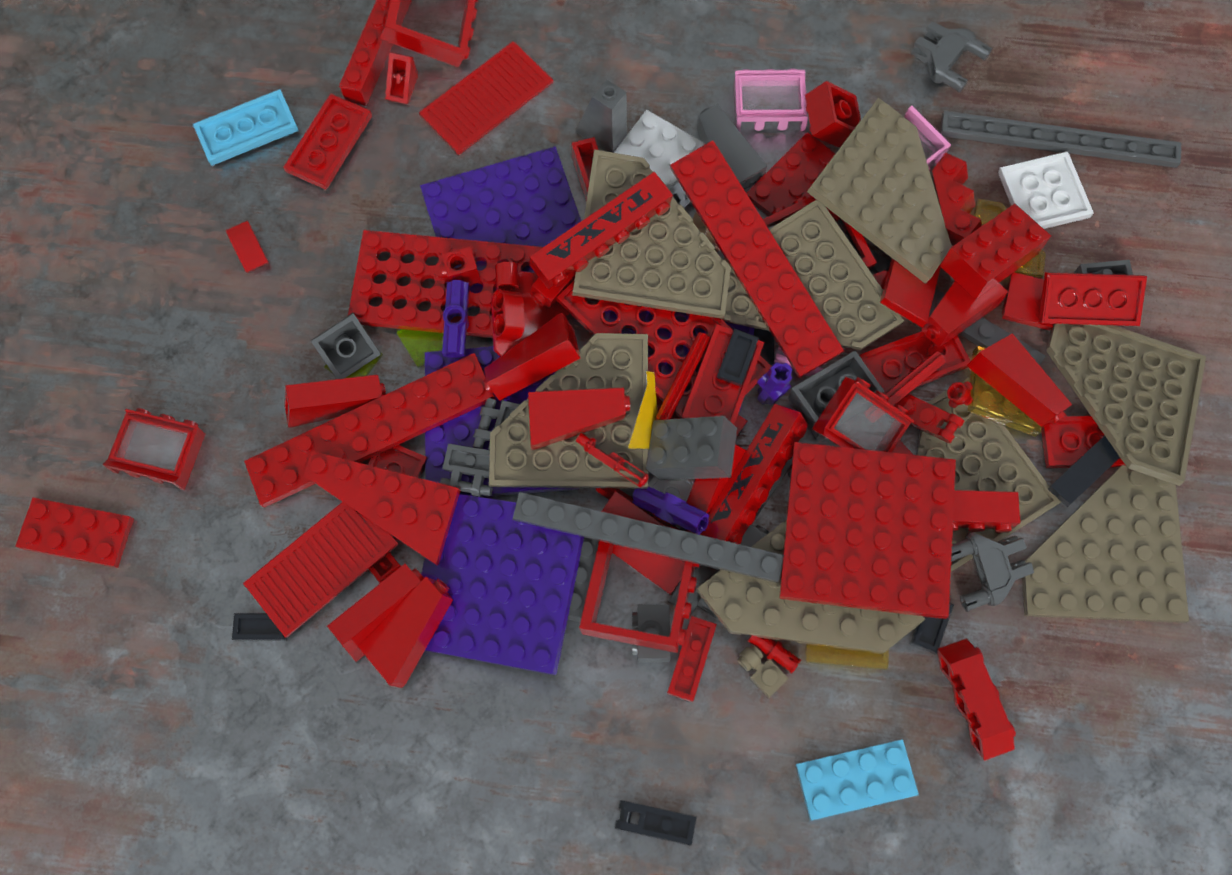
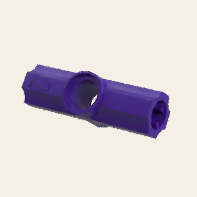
M462 280L447 282L446 306L443 312L444 335L442 355L451 359L465 357L466 334L469 326L468 303L470 285ZM455 316L462 317L457 323L450 322Z
M777 362L757 382L759 385L757 400L762 405L769 404L772 406L791 388L789 383L792 380L791 372L793 369L787 363L780 364Z
M648 486L647 489H635L632 495L633 504L654 513V516L674 526L677 524L700 535L709 524V514L686 504V501L668 492L664 494Z

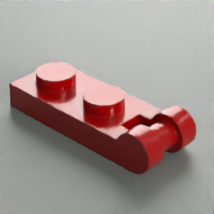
M907 394L897 403L909 411L907 416L914 420V423L911 422L910 425L949 444L955 438L953 434L957 428L960 429L965 422L961 417L950 414L910 394ZM944 422L948 423L945 429H941Z

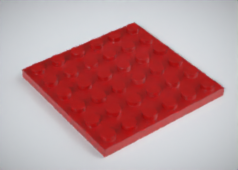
M794 442L779 599L947 619L949 617L956 459Z

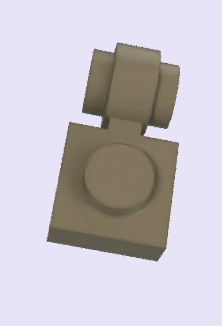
M754 645L750 648L746 647L739 654L738 663L748 672L751 669L756 671L750 677V680L768 698L789 679L770 659L762 665L761 659L764 656Z

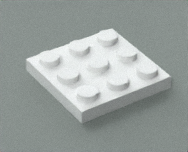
M646 110L614 153L645 158L650 165V169L653 172L655 171L664 184L669 187L677 181L670 169V164L702 147L705 143Z
M1068 152L1001 167L998 171L1011 206L1017 204L1043 229L1091 218L1094 214Z

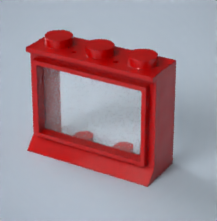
M845 377L812 430L823 435L839 447L892 452L911 422L914 423V420L907 416L909 411L897 403L894 406L888 403L890 399L888 396L878 390L875 393L869 390L871 385L859 377L856 380Z
M136 408V411L125 409L126 414L109 457L102 465L113 473L118 474L120 470L135 478L145 476L160 484H163L164 481L173 483L179 489L185 490L205 437V433L198 427L199 424L186 419L183 422L175 421V418L166 414H160L159 417L151 415V412L141 408Z

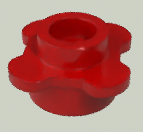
M968 381L964 384L955 382L948 388L947 397L950 399L948 402L950 407L956 408L958 405L965 404L967 406L972 403V383Z

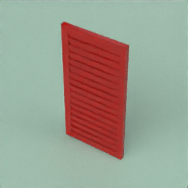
M512 41L419 112V115L456 154L460 155L554 83V80Z
M341 502L243 583V586L248 589L280 632L287 638L399 544L390 533L344 502Z

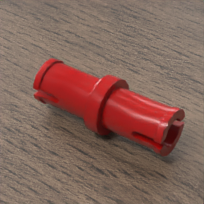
M751 635L747 641L767 655V659H773L791 674L798 667L797 664L801 662V659L782 646L783 643L779 640L776 642L773 639Z

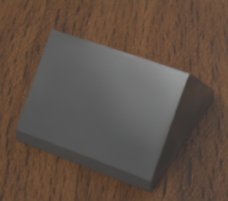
M354 313L310 340L337 379L346 378L381 355Z

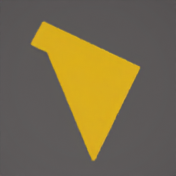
M646 371L647 386L628 445L630 449H649L653 420L657 416L654 372Z

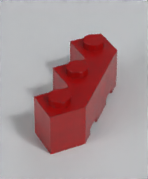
M945 153L932 170V175L945 228L947 229L950 243L954 246L980 228L982 224L981 219L970 214L975 207L974 190L963 185L968 179L967 162Z
M968 638L937 648L940 670L953 685L955 706L967 720L971 744L985 761L1015 750L1013 738L1016 737L1015 729L1008 720L1000 701L998 689L993 684L984 664L981 650L978 647H974Z

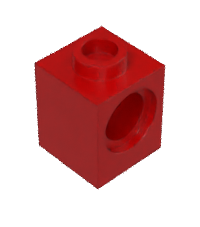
M471 246L442 254L444 263L440 264L444 279L449 278L450 282L452 280L469 282L480 279ZM458 264L464 265L460 270L453 269Z

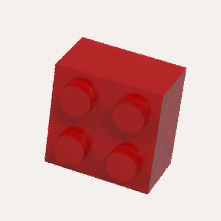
M828 81L805 94L806 111L809 116L812 136L840 148L861 121L857 96Z

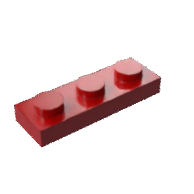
M691 616L686 631V638L684 639V644L668 689V695L693 703L717 626L716 623Z

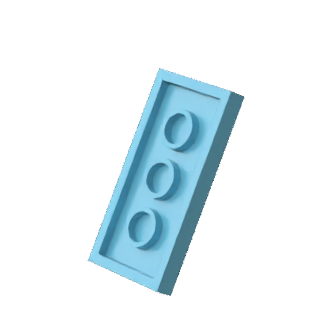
M280 89L193 124L211 166L299 131Z
M903 739L795 765L810 821L919 795Z

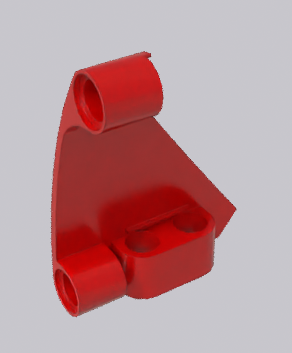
M501 262L495 265L496 291L493 293L491 300L494 351L501 357L556 315L563 313L566 317L570 313L557 301L549 309L546 305L541 306L533 300L530 291L534 282L539 278L536 273L518 271V264L514 262ZM585 297V301H586V302H587V301H599V299H593V298H586V297Z

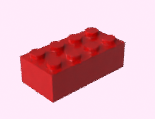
M1013 204L952 246L940 267L976 300L1037 256L1051 235L1017 204Z

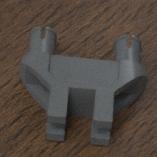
M932 21L927 27V33L924 37H919L915 42V48L911 54L927 65L929 75L937 84L943 82L960 93L967 84L968 79L952 71V66L962 53L967 51L985 61L993 48L976 39L975 33L969 29H946Z
M971 532L965 536L964 540L952 544L951 562L971 554L982 584L980 590L960 596V601L965 602L961 604L966 612L986 604L989 606L1000 604L1008 595L1015 580L1034 573L1032 563H1025V560H1020L1010 564L1008 555L1027 549L1024 538L1018 539L1017 536H1012L995 542Z

